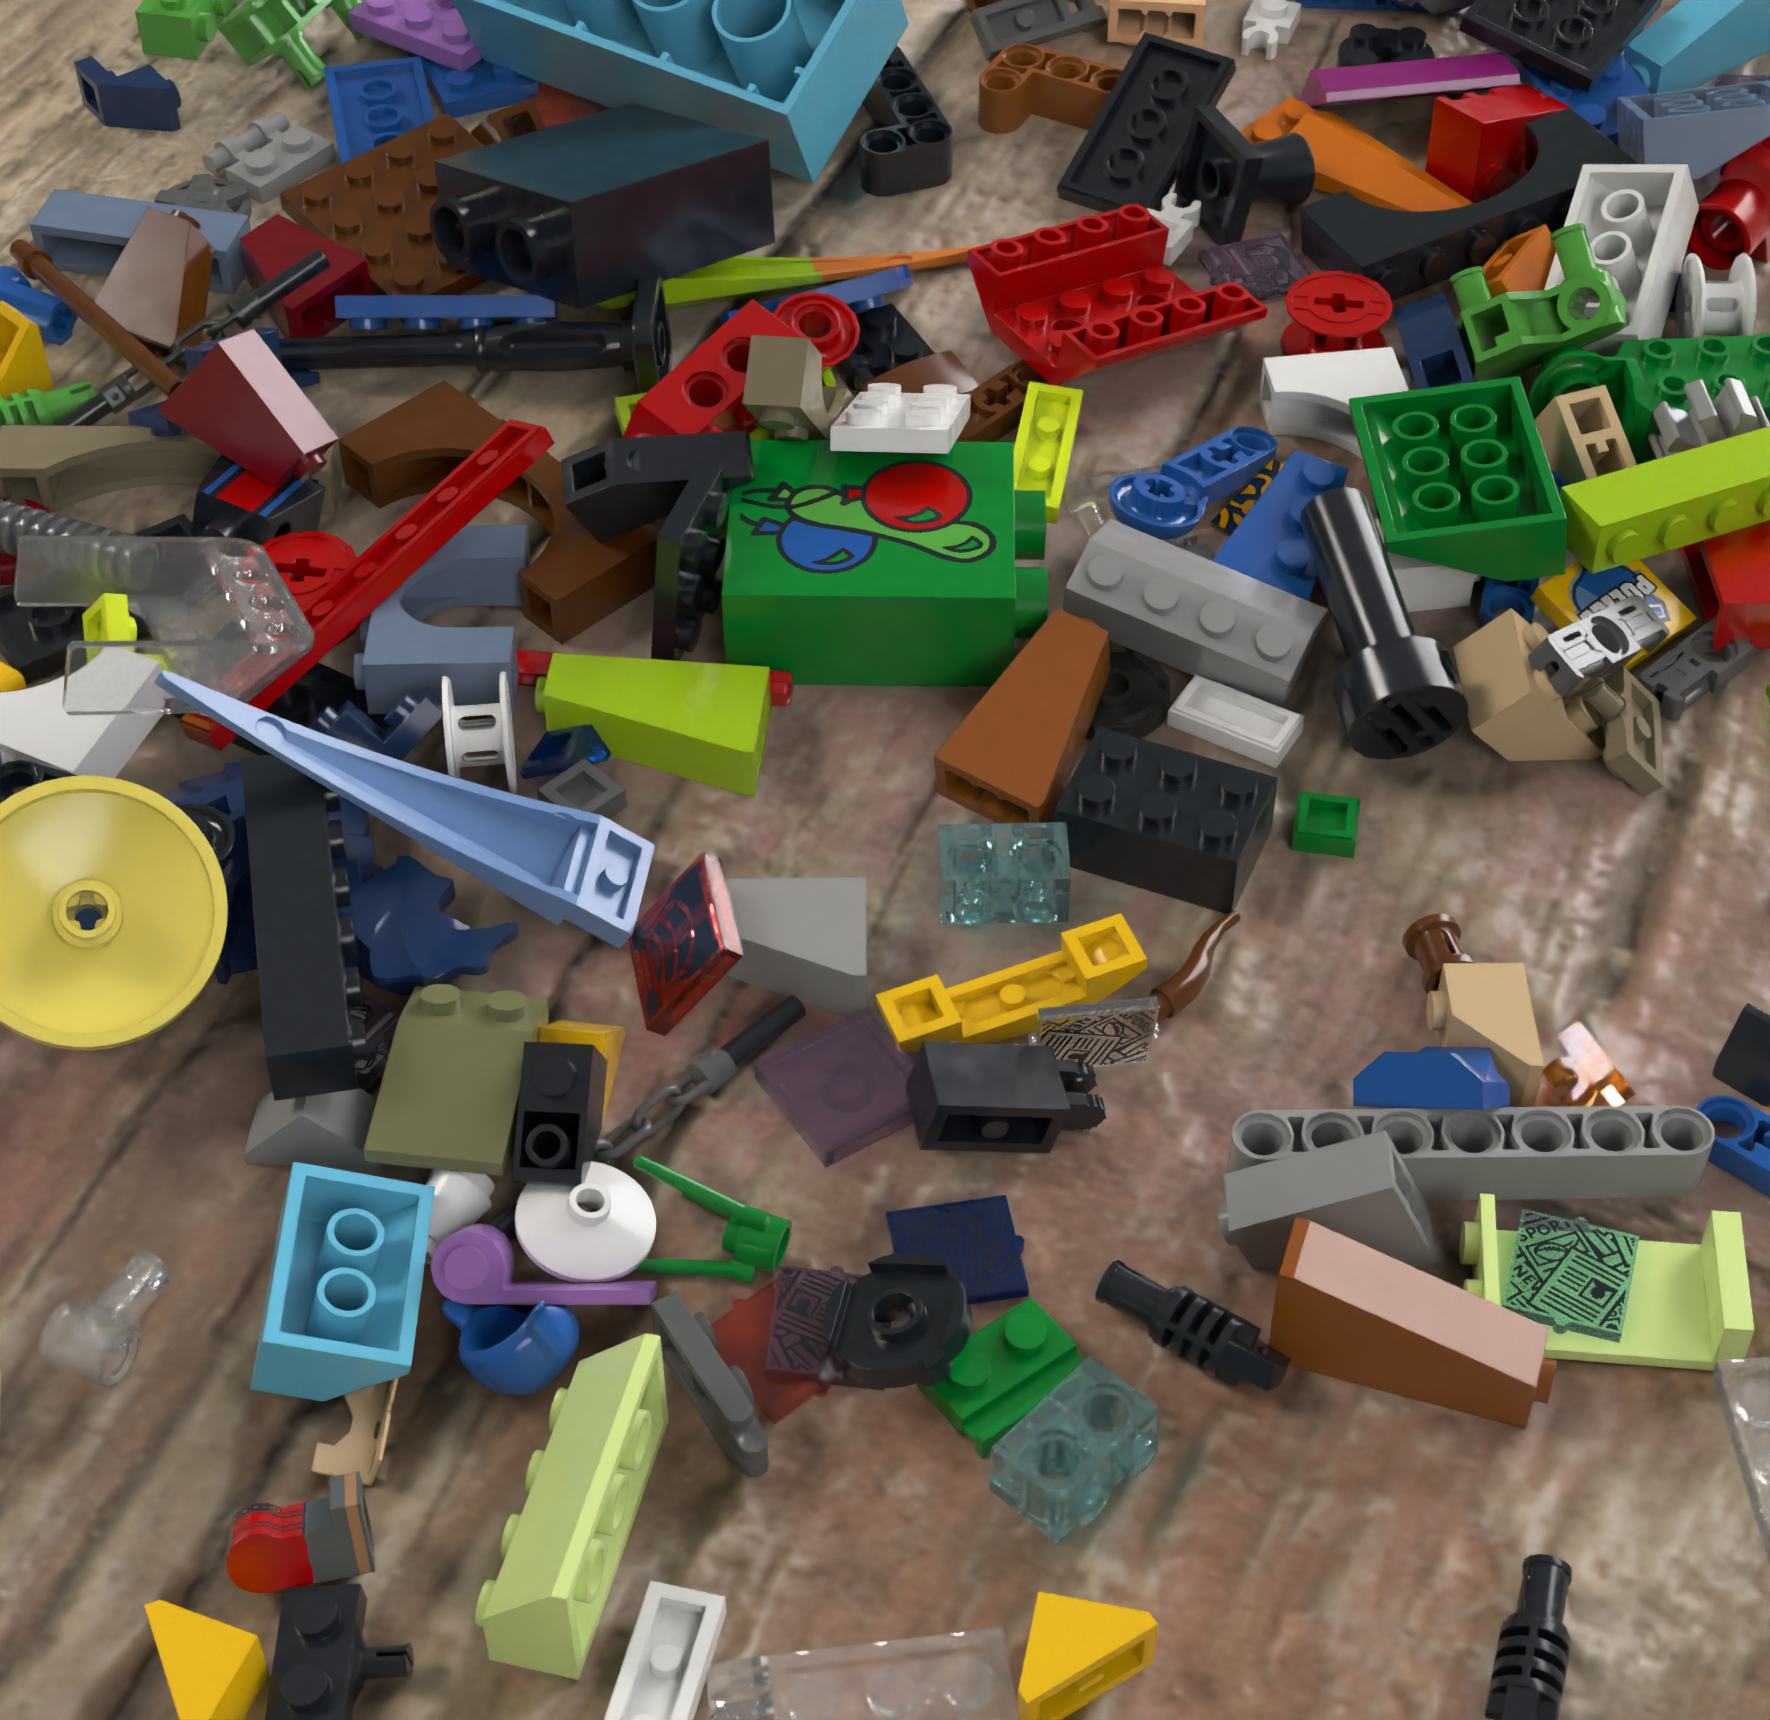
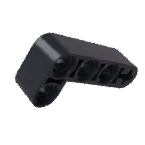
M896 45L862 102L878 129L868 131L861 137L860 183L861 188L866 193L878 197H888L938 187L946 184L952 177V127L902 50Z

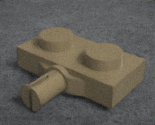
M1625 667L1616 670L1603 679L1594 677L1587 681L1581 689V697L1587 700L1601 714L1602 720L1605 722L1606 747L1603 749V758L1610 773L1618 780H1625L1643 798L1663 788L1664 772L1660 701Z

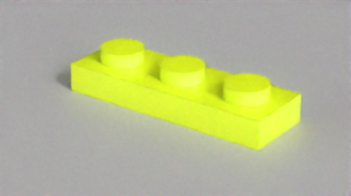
M1029 381L1014 446V490H1045L1046 522L1057 524L1084 390Z

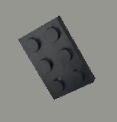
M704 460L699 462L657 534L651 659L679 661L684 651L692 653L700 637L702 619L705 613L713 615L718 607L723 582L716 579V571L722 562L726 547V539L719 536V527L724 521L729 504V494L722 492L724 466Z

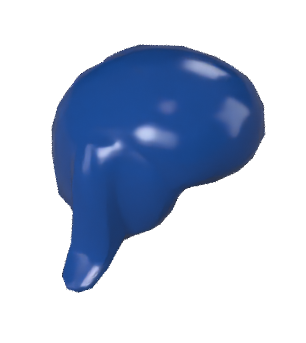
M450 1299L445 1300L441 1304V1313L461 1331L458 1346L460 1361L482 1386L495 1393L525 1396L543 1389L562 1374L572 1360L580 1341L579 1322L571 1309L564 1305H545V1301L542 1300L535 1307L526 1311H520L504 1304L478 1308L472 1304L457 1303Z

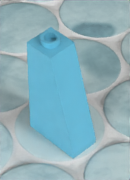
M1682 0L1635 37L1626 47L1623 57L1650 94L1695 89L1770 51V0Z

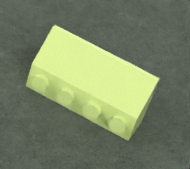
M645 1333L580 1360L569 1389L560 1387L557 1390L549 1417V1429L552 1434L545 1451L537 1449L533 1453L528 1466L525 1482V1491L528 1498L521 1515L511 1514L504 1529L501 1542V1558L504 1559L498 1578L496 1581L488 1579L484 1583L478 1598L475 1622L477 1626L483 1627L489 1660L579 1680L669 1421L660 1336Z

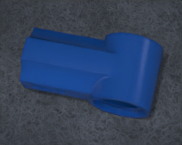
M11 266L0 267V300L8 303L39 326L42 340L60 346L66 343L72 337L73 327L78 319V315L58 297L33 289L27 278Z

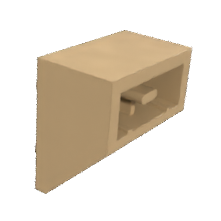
M1510 608L1453 647L1462 690L1469 706L1467 714L1471 731L1508 761L1592 760L1603 755V745L1598 727L1602 726L1601 715L1587 700L1581 697V689L1590 680L1588 675L1566 696H1561L1554 691L1553 686L1549 682L1551 677L1546 669L1539 672L1529 660V654L1549 635L1539 623L1534 622L1530 625Z

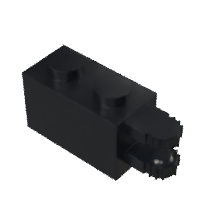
M923 1041L905 1085L920 1150L1050 1153L1060 1130H1090L1093 1127L1097 1128V1125L1104 1119H1107L1103 1098L1098 1097V1094H1088L1097 1086L1093 1065H1089L1088 1062L1084 1063L1082 1060L1074 1062V1060L1056 1059L1052 1046Z

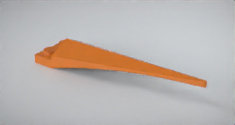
M1290 96L1240 131L1251 144L1268 141L1289 133H1298L1304 137L1311 148L1314 158L1315 179L1313 189L1331 194H1337L1346 190L1349 194L1365 203L1398 211H1439L1474 204L1335 112L1316 111L1307 103L1293 96Z

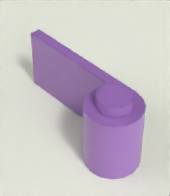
M480 1223L465 1226L443 1240L433 1253L431 1263L433 1282L440 1293L451 1301L462 1304L537 1305L540 1301L544 1300L545 1305H650L657 1295V1281H610L604 1283L515 1281V1258L511 1243L505 1234L495 1227Z

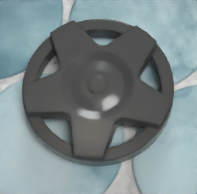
M211 174L193 175L190 181L177 184L168 190H160L155 198V203L234 213L231 208L241 205L235 214L249 215L250 218L252 213L250 196L243 184L212 178Z

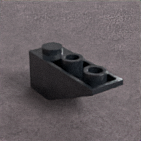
M746 431L610 439L561 460L564 506L599 543L605 542L669 516L701 460L724 466L722 492L726 493L755 481L750 435Z

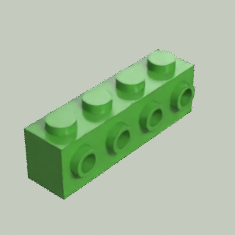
M143 0L135 12L143 53L198 60L208 43L214 40L216 31L225 17L231 14L236 0Z

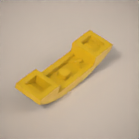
M1119 913L1060 933V951L946 989L938 974L876 994V1003L899 1051L919 1053L923 1041L993 1044L1051 1025L1046 1021L1056 1023L1095 1004L1148 968L1147 957L1123 915Z

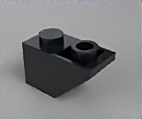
M524 1042L511 1176L512 1182L577 1186L585 1183L602 1129L607 1060L594 1045Z

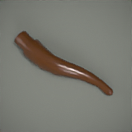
M1231 911L1205 931L1193 946L1188 959L1181 969L1168 980L1153 988L1150 996L1134 1006V1014L1138 1015L1137 1019H1144L1141 1025L1149 1022L1151 1026L1146 1028H1150L1165 1017L1172 1018L1199 995L1210 976L1216 946L1225 931L1240 920L1238 911ZM1139 1012H1144L1146 1015L1154 1019L1153 1022L1145 1016H1143L1142 1014H1140Z

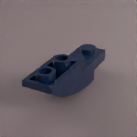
M1445 293L1393 310L1417 390L1475 382Z

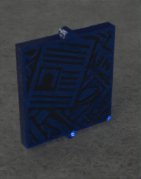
M1006 1195L886 1212V1224L892 1254L920 1253L935 1257L947 1266L950 1275L960 1280L970 1305L1029 1296V1286L1021 1254L1024 1252V1238L1015 1233Z

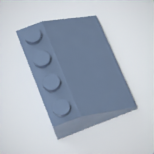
M1770 81L1616 98L1619 148L1638 162V164H1688L1692 179H1700L1770 136Z

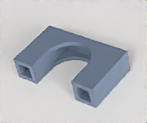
M527 524L464 526L368 615L369 618L361 621L360 640L363 653H356L354 656V683L356 690L366 691L369 714H388L406 693L409 692L416 699L426 687L442 700V676H447L450 679L455 706L500 703L499 675L501 672H506L511 712H515L519 668L514 626L438 627L420 621L437 612L458 607L523 606L519 572L531 564Z

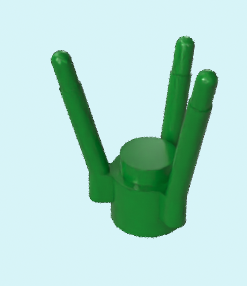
M638 1155L633 1159L635 1168L681 1191L686 1199L729 1219L723 1235L722 1251L733 1254L732 1261L644 1259L632 1272L730 1277L753 1284L758 1269L772 1274L778 1271L789 1244L792 1230L791 1220L746 1206L642 1155Z

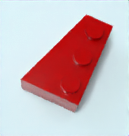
M1526 83L1490 89L1489 94L1484 96L1469 92L1463 93L1462 98L1452 101L1445 96L1435 98L1425 172L1472 203L1493 197L1529 172L1525 168L1526 123L1573 107Z

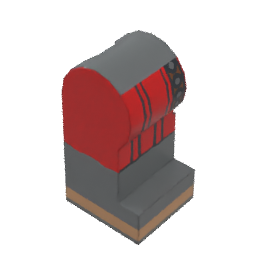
M360 1471L329 1477V1497L287 1505L284 1508L270 1503H254L237 1512L232 1517L227 1533L226 1571L231 1581L240 1589L251 1593H270L290 1587H300L375 1572L374 1536Z

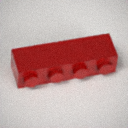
M1770 520L1680 547L1679 551L1704 623L1706 624L1717 616L1712 634L1713 649L1724 650L1726 644L1733 643V639H1751L1750 644L1755 646L1754 649H1770Z

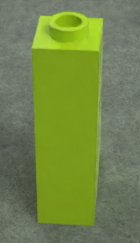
M553 653L547 677L539 676L537 680L535 708L537 713H545L547 736L549 739L738 794L756 796L772 711L770 667Z

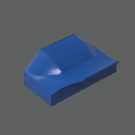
M1426 1046L1418 1052L1385 1051L1353 1078V1106L1485 1110L1510 1105V1085L1498 1074L1490 1048Z

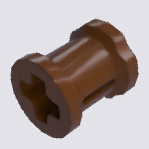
M1438 913L1423 917L1413 923L1403 935L1402 944L1408 956L1418 960L1424 972L1422 985L1427 994L1429 991H1438L1439 978H1441L1444 963H1477L1470 955L1465 954L1459 942L1461 930L1456 919L1449 914Z

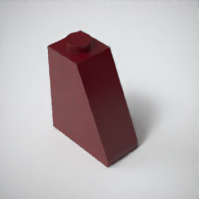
M276 214L240 238L247 279L253 290H256L317 248L323 252L330 263L329 268L266 309L284 338L324 337L348 320L335 317V296L373 295L367 258L279 214Z
M255 329L217 342L158 408L164 418L272 486L292 477H296L299 482L312 477L327 463L323 454L339 439Z

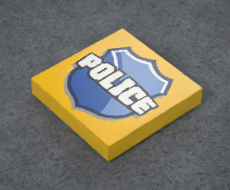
M1578 560L1565 569V574L1555 575L1539 585L1530 598L1559 629H1562L1632 595L1642 597L1667 626L1670 635L1650 654L1642 648L1624 666L1628 671L1689 630L1697 619L1640 560L1591 574Z

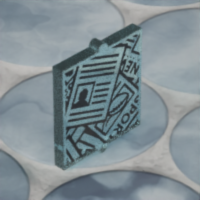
M1523 1209L1502 1307L1537 1323L1552 1326L1553 1331L1557 1334H1564L1569 1330L1619 1343L1623 1331L1640 1236L1590 1225L1584 1217H1576L1573 1221Z

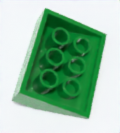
M1520 376L1349 399V410L1387 552L1504 582L1524 579L1532 580L1540 577L1565 574L1567 517Z

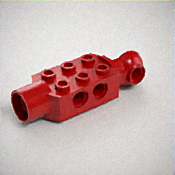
M1770 136L1721 165V180L1698 203L1699 208L1687 249L1690 254L1695 253L1701 259L1704 266L1716 270H1730L1735 258L1742 253H1746L1749 257L1765 263L1770 261Z
M807 292L793 295L781 302L773 314L751 299L637 401L622 438L746 431L750 434L758 427L765 429L743 405L751 335L809 338L822 355V372L845 361L857 346L860 327L856 314L845 302L824 293Z

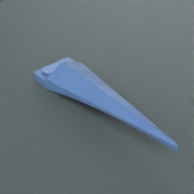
M161 671L154 681L163 690L558 926L565 919L619 949L632 936L655 844L604 816L486 787L370 751L285 720L170 671Z

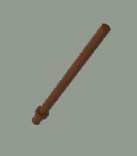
M24 239L15 240L11 244L10 254L18 261L19 269L25 276L32 280H39L167 397L181 384L183 380L58 270L53 265L51 256L43 248L31 246Z

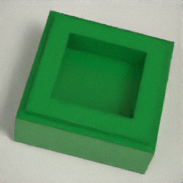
M1298 791L1291 850L1354 858L1361 799Z

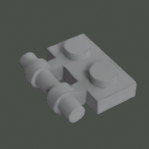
M277 112L270 117L260 116L251 121L247 126V130L236 137L228 135L214 144V150L204 155L202 161L205 168L213 174L226 167L227 180L243 184L250 198L263 205L334 162L336 156L334 143L300 125L288 130L290 128L288 118L282 112Z

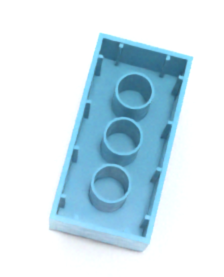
M452 0L484 61L517 71L518 74L609 108L634 103L769 139L770 167L812 184L817 180L909 25L901 0Z

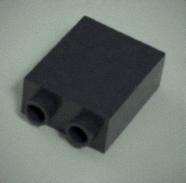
M634 103L434 161L439 200L435 201L431 207L429 222L433 240L441 254L446 258V265L535 295H540L541 297L579 310L636 291L638 279L641 276L661 275L662 280L665 281L775 243L769 139Z

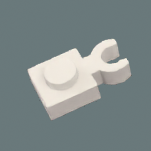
M1253 0L1243 19L1241 55L1247 56L1252 48L1260 47L1266 49L1265 59H1274L1277 55L1278 43L1288 45L1300 21L1302 4L1286 0Z
M1172 192L1164 196L1161 212L1147 208L1150 214L1169 228L1163 264L1169 266L1193 240V228L1200 222L1201 201L1195 200L1191 206L1186 208L1176 207L1177 194Z

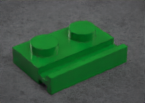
M1030 1297L969 1336L965 1347L953 1360L954 1367L951 1374L943 1382L933 1386H923L917 1383V1387L961 1436L966 1434L976 1445V1453L983 1459L1097 1383L1098 1366L1092 1360L1087 1362L1077 1352V1344Z

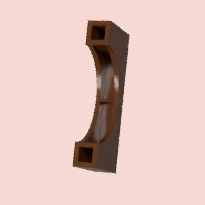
M443 380L338 439L345 483L379 509L407 497L429 493L507 421L499 420L478 405L471 396L462 394ZM547 451L496 497L531 515L550 535L548 544L538 558L519 572L524 617L561 645L655 587L657 534L660 530L655 525L649 523L599 543L564 506L561 462L552 457Z

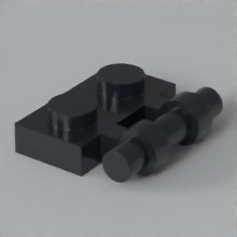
M890 303L856 314L860 327L858 344L850 356L837 365L839 368L838 373L849 389L858 390L863 384L891 369L936 353L897 308Z

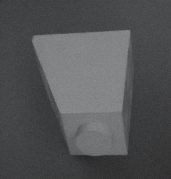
M866 877L710 879L709 905H706L713 939L715 941L718 938L720 946L710 957L711 971L784 996L794 995L802 1002L853 1019H867ZM698 905L699 909L698 907L696 909V925H700L699 919L700 922L701 919L703 922V918H707L704 905L703 908L702 905L701 908Z
M1386 1130L1223 1174L1226 1203L1218 1205L1217 1208L1220 1229L1226 1243L1229 1246L1237 1244L1253 1270L1281 1269L1296 1217L1319 1224L1414 1268L1427 1269L1438 1266L1429 1207Z

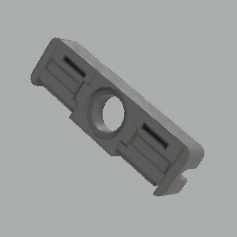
M1632 595L1549 634L1528 657L1539 672L1546 669L1551 677L1549 682L1553 686L1554 691L1561 696H1566L1585 676L1588 675L1590 679L1594 677L1602 678L1624 667L1642 648L1650 654L1670 635V631L1642 597Z
M1716 616L1643 670L1638 681L1660 701V715L1670 721H1678L1683 710L1708 691L1714 694L1750 665L1751 658L1763 649H1754L1755 646L1750 644L1751 639H1733V643L1726 644L1724 650H1714L1712 634L1714 632ZM1705 652L1715 653L1726 661L1722 663L1709 662L1699 657L1698 654Z

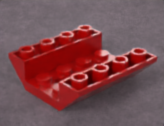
M1138 203L1123 205L1119 209L1093 216H1082L1078 220L1053 227H1042L1034 232L1009 239H998L990 244L968 249L967 261L990 331L1048 383L1054 386L1224 336L1266 318L1268 308L1235 281L1222 283L1216 287L1195 292L1171 270L1163 266L1169 228Z

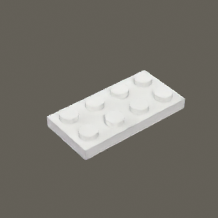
M895 383L869 384L868 392H860L830 427V451L948 454L970 418V394H957V386L948 384L923 386V393H901V385Z

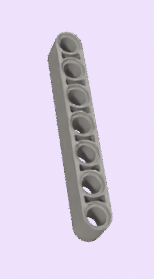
M1679 1105L1497 1107L1485 1110L1440 1108L1256 1110L1238 1117L1233 1124L1227 1173L1386 1130L1425 1201L1479 1200L1480 1194H1494L1495 1200L1678 1198L1695 1192L1701 1184L1715 1140V1129L1711 1121L1702 1112L1691 1107Z

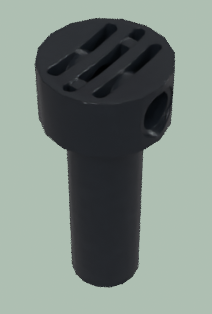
M1343 487L1331 489L1317 495L1302 509L1300 523L1347 657V661L1334 677L1332 692L1348 740L1354 751L1367 758L1383 760L1410 757L1432 749L1451 737L1465 722L1469 709L1447 647L1433 638L1416 635L1366 494L1358 489Z

